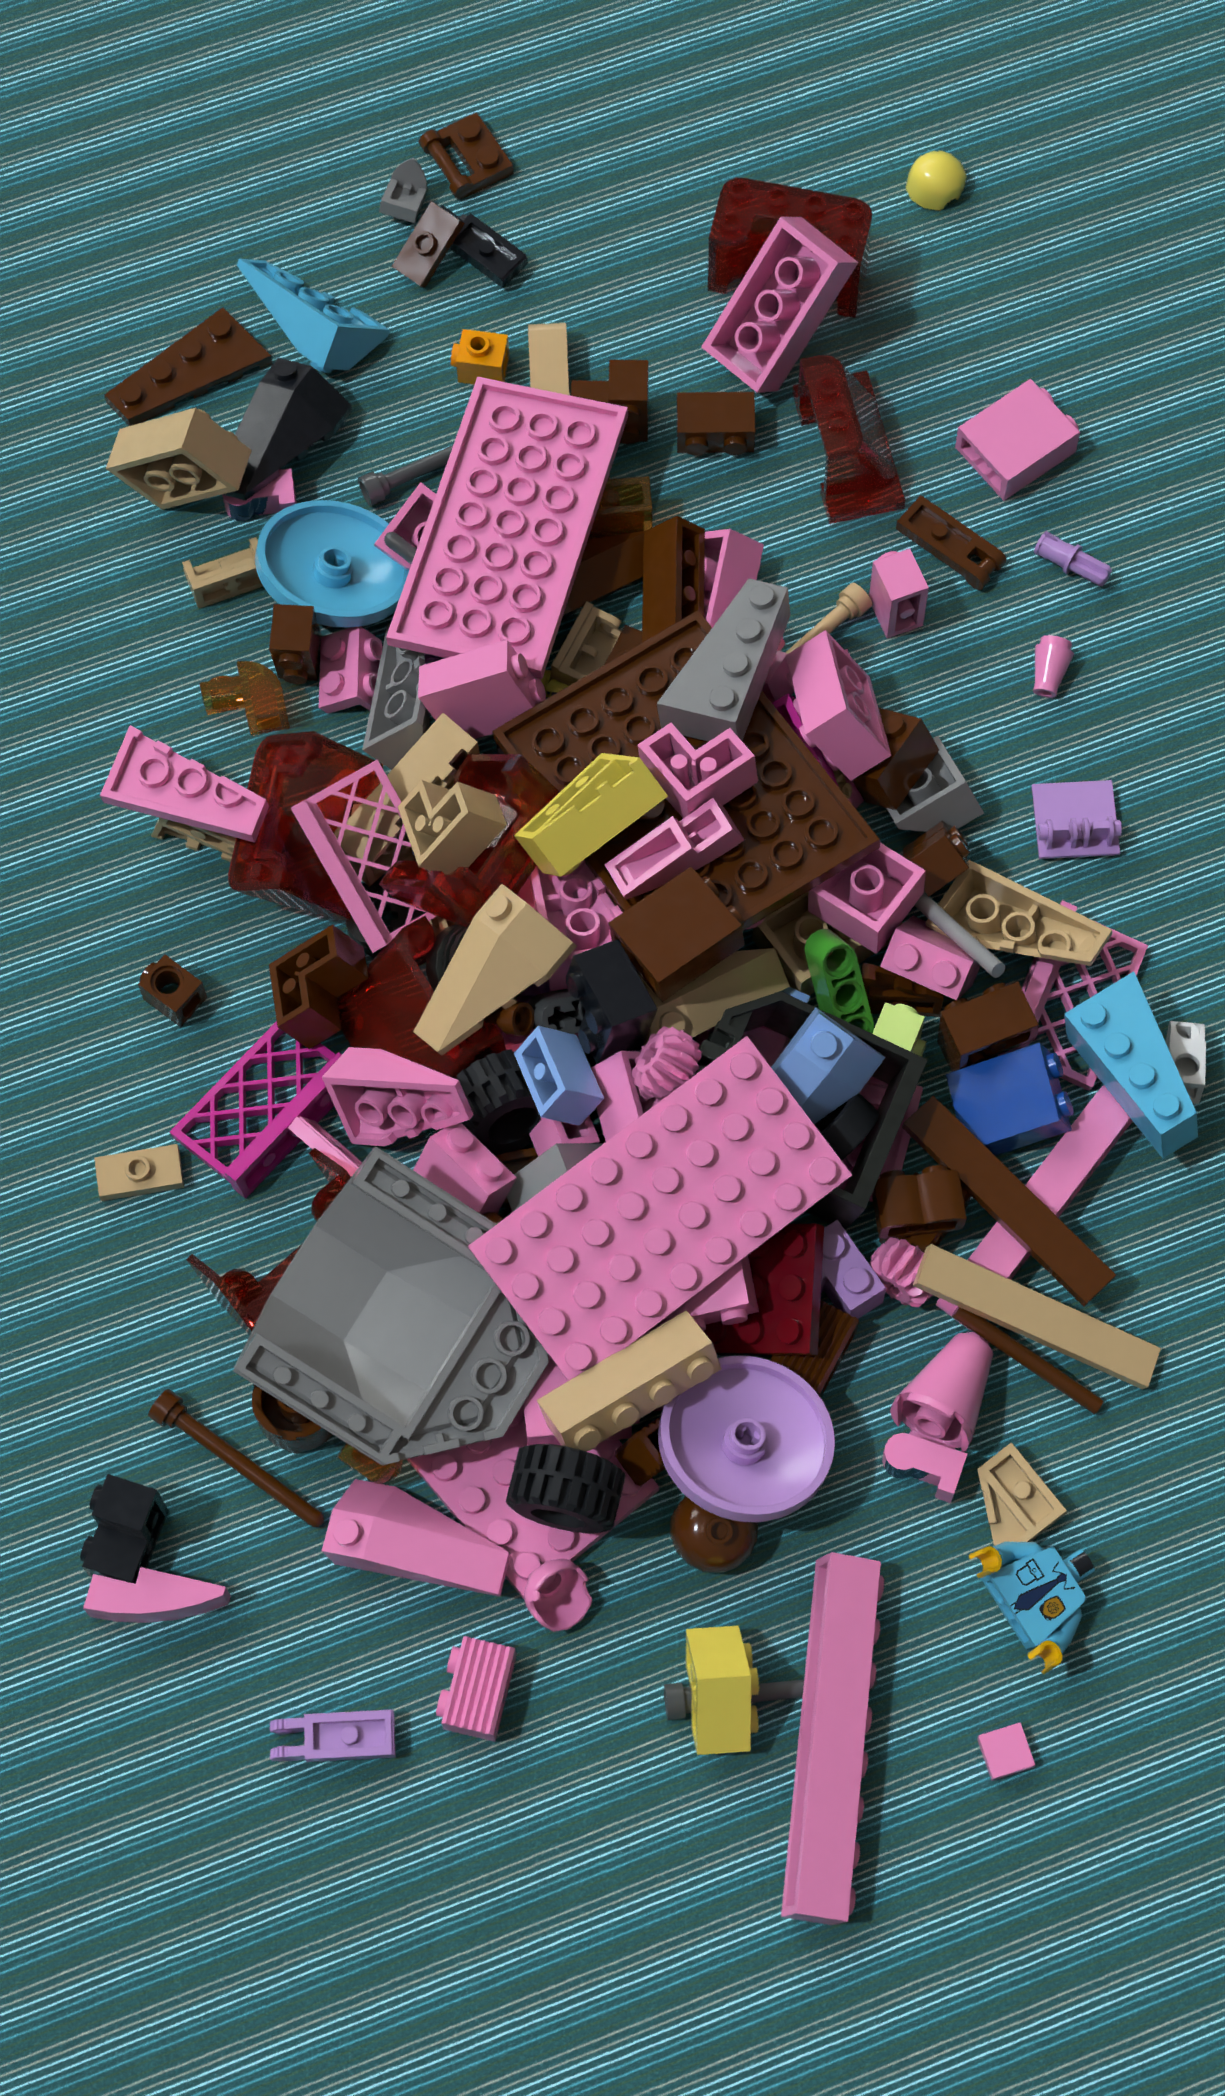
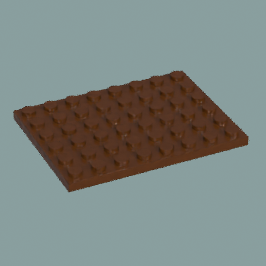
M699 610L492 731L496 743L543 807L601 753L639 757L637 745L661 729L657 702L712 629ZM763 691L760 693L742 740L755 755L758 782L723 805L744 838V841L722 856L695 870L701 878L704 876L710 878L720 894L719 899L726 907L732 905L740 913L745 922V927L742 928L743 931L880 848L878 836ZM684 736L695 750L709 742ZM666 798L584 859L585 864L594 876L600 879L606 887L607 894L619 906L622 912H625L658 888L625 899L605 864L673 816L678 821L683 819Z

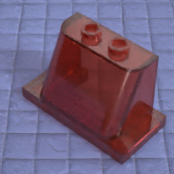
M818 355L800 359L799 384L793 385L792 394L801 426L817 423L826 454L824 482L820 483V494L829 524L904 509V494L868 371L850 373L836 358L829 355Z

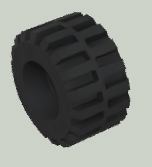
M503 1050L497 1054H489L485 1058L471 1063V1066L463 1069L456 1075V1079L460 1081L474 1114L470 1120L461 1123L496 1156L505 1152L520 1150L531 1143L532 1140L529 1133L540 1122L541 1117L512 1050Z
M553 1444L528 1445L518 1450L506 1503L519 1515L549 1527L578 1533L606 1532L614 1527L626 1475L612 1462L583 1450Z

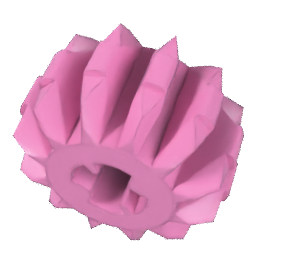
M662 1027L658 1030L657 1034L650 1035L647 1044L641 1046L642 1051L640 1055L635 1058L636 1066L632 1070V1077L635 1079L634 1084L641 1088V1091L646 1095L661 1101L693 1077L694 1073L699 1070L697 1063L702 1056V1051L699 1050V1043L694 1041L693 1037L683 1030L679 1031L674 1027Z
M890 1237L876 1249L871 1256L869 1265L886 1287L885 1292L890 1295L891 1299L895 1298L903 1305L919 1308L933 1296L912 1286L924 1255L918 1246L911 1245L905 1239L899 1240L898 1238Z

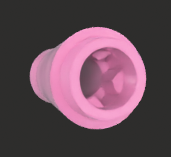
M1046 635L1042 636L1040 644L1035 646V684L1033 689L1035 694L1047 698L1057 696L1060 683L1074 656L1073 651H1071L1072 643L1069 640L1059 636Z

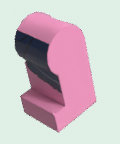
M291 468L279 470L280 475L246 501L222 495L227 514L236 521H246L255 515L277 513L286 507L297 504Z
M899 1433L887 1441L882 1462L888 1474L895 1478L903 1479L911 1476L938 1486L934 1498L951 1503L967 1453L911 1434Z

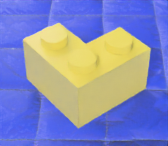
M739 1625L686 1629V1670L691 1687V1730L697 1755L751 1751V1733H758V1712L756 1705L751 1706V1695L759 1694L757 1668H752L751 1644L743 1643Z

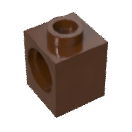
M165 954L157 963L153 962L145 968L138 983L143 999L179 1027H182L207 999L202 981ZM174 983L179 985L178 989L173 993L164 994L160 992L167 984Z

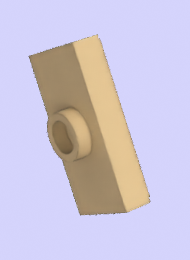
M178 1144L94 1157L98 1193L101 1201L184 1188Z

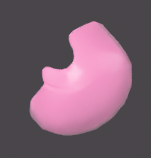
M568 1559L546 1561L529 1575L524 1591L526 1607L543 1627L552 1632L568 1630L580 1622L591 1607L592 1597L586 1587V1582L589 1579L578 1565H575V1563Z

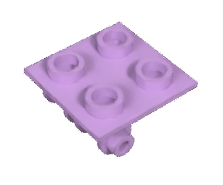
M1112 780L1031 785L1039 859L1120 855L1118 836H1121L1122 827L1121 821L1116 819Z

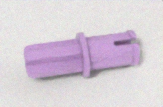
M1048 531L1041 535L1034 549V554L1062 567L1064 573L1069 574L1072 571L1098 586H1103L1107 582L1112 571L1109 565L1082 552L1081 545L1073 546Z

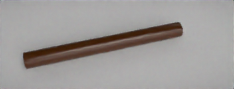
M960 1307L955 1309L952 1317L1091 1413L1096 1414L1104 1402L1102 1398L985 1318Z

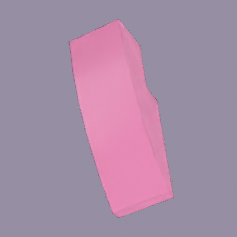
M711 798L681 821L676 820L673 816L607 862L605 867L623 897L629 899L663 886L689 867H692L694 870L703 867L743 842L744 838L726 809L717 800Z
M140 1567L136 1584L93 1574L83 1608L92 1618L116 1622L150 1623L178 1620L204 1614L228 1605L231 1596L224 1586Z

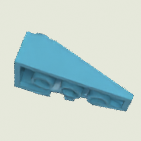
M239 258L237 267L296 350L311 360L310 365L316 370L325 373H331L333 369L350 370L388 337L390 330L361 310L353 307L349 312L344 308L333 305L334 296L326 292L303 287L304 281L267 261Z

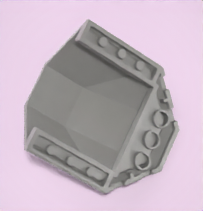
M375 1146L315 1223L271 1292L232 1371L380 1465H387L417 1456L503 1437L549 1363L545 1349L467 1247L496 1224Z

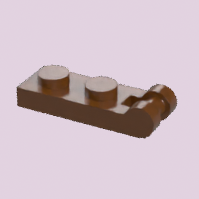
M922 495L917 498L897 521L896 530L965 577L968 584L977 590H982L989 583L990 574L993 571H999L1007 562L1006 556L997 547ZM974 554L982 559L978 565L970 560Z

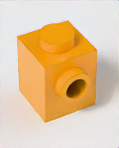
M462 329L460 344L454 343L451 352V366L457 367L458 382L475 385L477 377L504 382L510 356L508 335Z

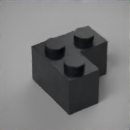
M619 939L574 955L566 975V985L572 997L578 998L585 1009V1014L578 1031V1038L583 1050L587 1054L591 1053L596 1064L619 1051H638L642 1049L641 1046H644L658 1009Z
M107 1474L104 1484H98L91 1496L89 1509L93 1510L91 1515L98 1524L94 1537L89 1535L85 1540L80 1560L84 1562L82 1567L90 1577L96 1574L136 1584L140 1567H148L169 1510L156 1489Z

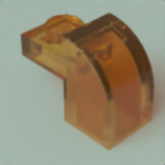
M238 661L239 676H216L210 681L200 683L207 715L245 708L251 736L290 729L280 681L266 666L252 661Z

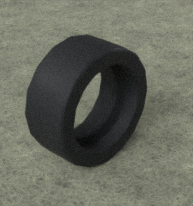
M858 1093L814 1125L842 1161L873 1129L879 1118V1111Z

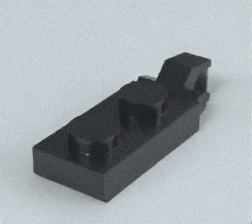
M440 206L465 223L450 249L501 288H504L528 264V258L525 253L470 213L468 216L462 214L458 217L445 206Z

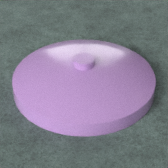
M751 1356L718 1358L721 1370L711 1375L706 1381L696 1384L664 1405L658 1429V1444L663 1464L681 1492L695 1504L710 1513L741 1522H764L787 1516L803 1507L815 1496L829 1472L835 1448L834 1429L829 1412L817 1392L802 1377L778 1363Z

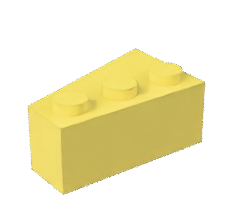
M601 753L514 836L542 873L562 877L575 871L584 859L667 798L668 795L641 758Z

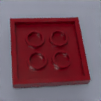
M788 1224L748 1254L759 1312L748 1314V1319L738 1324L724 1325L722 1321L707 1324L706 1330L703 1332L713 1343L716 1355H818L824 1242L823 1225Z

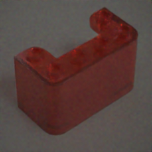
M734 178L727 181L721 189L709 235L708 291L726 294L728 285L733 280L738 278L742 280L780 217H802L858 262L835 299L837 302V315L856 318L867 272L872 223L870 206L857 198L748 178Z

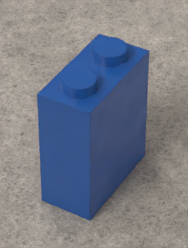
M1036 1043L946 1074L956 1118L995 1156L1072 1131L1069 1116H1072L1074 1112L1067 1092H1062L1059 1077L1063 1076V1068L1060 1059L1055 1052L1051 1053L1041 1043Z

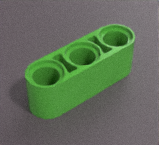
M821 929L815 931L807 939L804 949L819 1009L848 1023L850 1022V1024L869 1033H873L874 1022L854 949L831 930Z

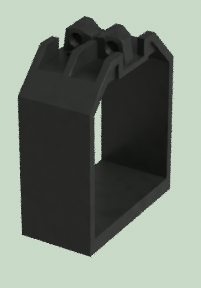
M779 991L726 1009L721 1020L717 1022L714 1031L710 1033L708 1039L704 1040L699 1047V1050L702 1051V1056L697 1063L699 1070L694 1075L737 1044L744 1032L765 1026L792 1039L815 1007ZM822 1011L885 1057L872 1077L888 1084L878 1108L879 1118L864 1141L851 1172L852 1176L849 1177L845 1189L836 1187L805 1211L829 1223L838 1220L844 1230H846L867 1207L927 1063V1059Z

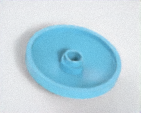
M331 500L301 502L277 512L261 530L255 553V566L258 577L265 590L278 604L314 606L317 624L331 627L350 628L370 625L393 614L409 570L403 568L374 546V543L389 525L387 521L359 506Z

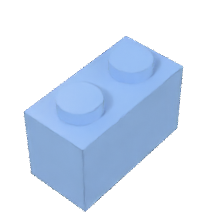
M537 1026L514 1052L540 1117L580 1126L604 1099L577 1035Z

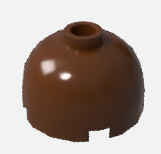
M687 1496L679 1502L671 1517L670 1536L675 1551L688 1565L702 1572L723 1573L737 1568L751 1555L757 1542L758 1522H741L720 1517L701 1508Z

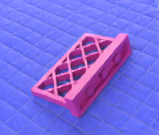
M277 1021L170 1131L171 1136L227 1180L233 1189L245 1199L301 1141L298 1136L288 1129L296 1116L311 1119L318 1123L334 1106L322 1076L342 1054L339 1052L337 1054L333 1053L321 1043L311 1049L303 1048V1045L297 1040L295 1050L274 1052V1042L284 1033V1031L277 1027ZM320 1056L327 1061V1064L318 1073L303 1074V1058ZM296 1059V1075L275 1078L274 1062ZM267 1063V1079L246 1081V1071L253 1064ZM296 1085L297 1095L290 1102L275 1104V1088ZM268 1089V1105L246 1107V1091ZM239 1092L238 1109L218 1111V1100L224 1094ZM268 1115V1125L261 1132L246 1133V1117ZM239 1118V1135L218 1137V1121ZM210 1122V1138L192 1140L186 1135L196 1123ZM239 1145V1155L228 1167L218 1160V1147ZM205 1148H210V1153Z

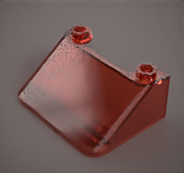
M426 916L402 928L367 965L369 977L367 980L337 998L341 1031L351 1047L382 1049L456 1079V1075L463 1069L471 1066V1063L481 1060L489 1054L500 1053L506 1050V1047L497 1027L485 1021L479 1030L442 1056L413 1032L434 993V990L419 968L421 964L426 962L427 953L435 944L433 927Z

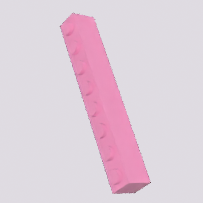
M834 1552L816 1560L781 1917L836 1925L848 1922V1918L855 1907L856 1894L851 1885L853 1869L856 1868L860 1856V1846L855 1841L857 1824L861 1821L864 1811V1800L860 1796L861 1778L865 1776L868 1767V1755L864 1751L865 1734L869 1731L872 1722V1710L868 1707L869 1689L873 1687L876 1678V1665L872 1662L873 1645L877 1643L880 1634V1621L876 1619L877 1602L881 1599L884 1590V1578L880 1575L881 1561Z

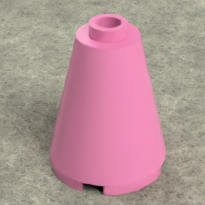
M975 1332L956 1334L895 1398L890 1409L895 1424L899 1427L903 1421L911 1429L909 1433L911 1435L952 1449L961 1448V1452L966 1451L973 1439L993 1358V1351L988 1341Z

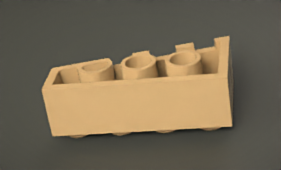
M444 713L438 717L387 775L401 802L421 780L447 789H451L456 782L477 788L485 780L478 742ZM381 783L366 800L378 803L383 787ZM386 793L383 804L394 807ZM362 803L347 820V825L370 831L377 807ZM381 809L375 833L399 839L403 824L399 814ZM337 827L334 832L336 839H338L340 827ZM345 829L341 842V848L345 855L363 859L369 835ZM405 831L403 841L410 842ZM373 837L367 861L391 867L397 843ZM402 845L398 856V860L403 855H405L411 849V847ZM349 860L358 876L361 864ZM365 865L362 881L370 887L386 871Z

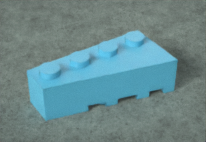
M1134 971L1064 1013L1066 1035L1069 1042L1162 1158L1167 1157L1198 1137L1197 1112Z

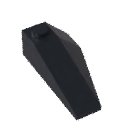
M278 358L260 381L235 433L239 441L252 450L240 487L237 491L222 495L245 501L276 479L280 475L279 469L294 458L298 461L308 455L307 448L319 439L326 442L334 436L353 411L352 404L312 366Z

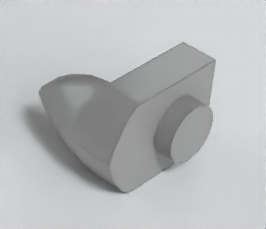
M415 158L404 161L394 170L381 199L379 213L399 220L416 222L425 201L427 179Z

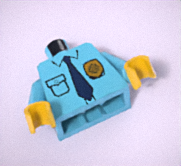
M1005 1541L993 1547L987 1546L970 1553L969 1559L976 1557L983 1565L982 1572L976 1574V1576L981 1578L1025 1649L1036 1647L1028 1653V1658L1031 1660L1037 1655L1042 1657L1045 1662V1668L1041 1671L1042 1674H1046L1059 1665L1062 1661V1653L1071 1644L1081 1621L1082 1612L1080 1606L1087 1600L1078 1582L1095 1571L1093 1563L1082 1549H1079L1062 1560L1053 1546L1043 1550L1035 1542Z

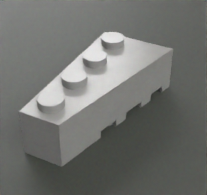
M750 578L746 581L657 702L661 729L672 722L682 735L710 741L728 728H731L740 740H743L791 615L788 587Z

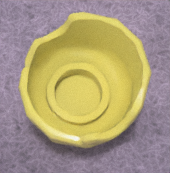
M931 151L920 156L914 162L908 175L906 190L911 200L922 208L938 211L944 209L951 200L959 199L961 192L964 190L967 176L961 162L952 154L944 151Z

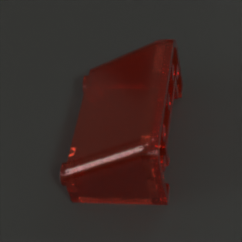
M314 731L277 734L266 737L260 743L255 753L247 789L265 798L269 809L255 842L236 838L228 873L229 886L233 890L248 896L335 920L350 919L351 914L297 821L291 807L375 760ZM374 771L359 779L355 797L366 799L380 784ZM353 783L338 792L350 795ZM330 795L319 801L317 805L325 819L342 823L349 799ZM353 801L348 819H349L350 816H351L353 804H362V803ZM329 824L332 832L334 833L337 829V826Z
M468 754L456 772L454 785L456 782H460L496 795L507 824L469 867H458L452 873L446 875L442 871H430L421 868L414 861L401 860L390 867L379 885L395 899L467 929L476 913L501 884L517 895L537 865L514 835L560 792L521 754Z

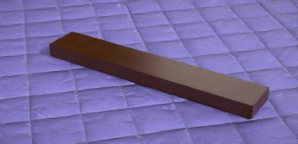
M934 1096L903 1123L902 1128L939 1165L946 1166L947 1170L959 1171L961 1186L1083 1307L1115 1278L1116 1274Z

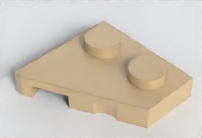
M1012 1442L977 1469L994 1546L1005 1541L1031 1542L1067 1513L1064 1506Z

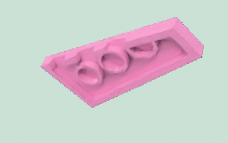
M131 725L128 728L100 794V797L106 804L251 842L256 841L269 809L265 798L224 776H217L206 770L205 766L193 759L188 760L173 752L172 748L160 741H153L144 736L142 731Z

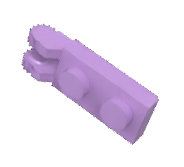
M394 1710L304 1714V1718L270 1721L271 1733L285 1735L304 1731L305 1746H278L271 1749L270 1760L299 1761L305 1759L306 1762L396 1757Z

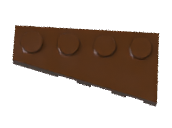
M222 307L104 396L106 403L128 426H132L175 408L176 402L189 396H193L194 399L208 393L207 388L225 380L228 383L243 377V372L259 366L260 369L273 364L272 358Z

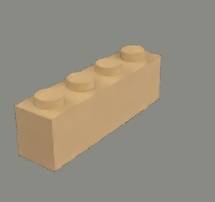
M686 1310L637 1339L625 1349L612 1354L539 1398L537 1403L548 1428L561 1446L590 1451L602 1441L622 1429L630 1427L653 1410L668 1404L681 1393L698 1383L706 1381L711 1375L722 1368L713 1343Z

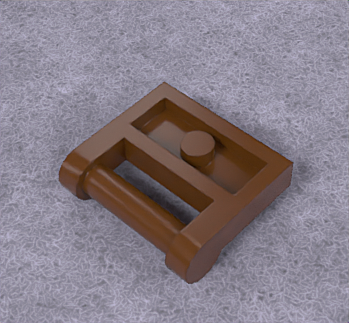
M477 112L438 131L429 130L419 139V145L423 151L431 154L449 181V189L456 199H464L514 174L513 164ZM449 145L453 147L471 174L470 176L461 174L444 147Z

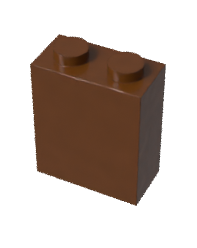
M689 867L608 922L612 941L619 939L637 973L662 1002L745 945L742 929L745 927V922L740 913L732 905L726 907L719 899L720 894L710 878L707 876L701 878L692 867Z

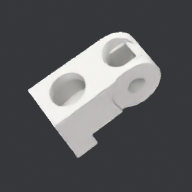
M1170 1021L1166 1038L1167 1047L1192 1103L1199 1104L1205 1087L1206 1074L1205 1025Z

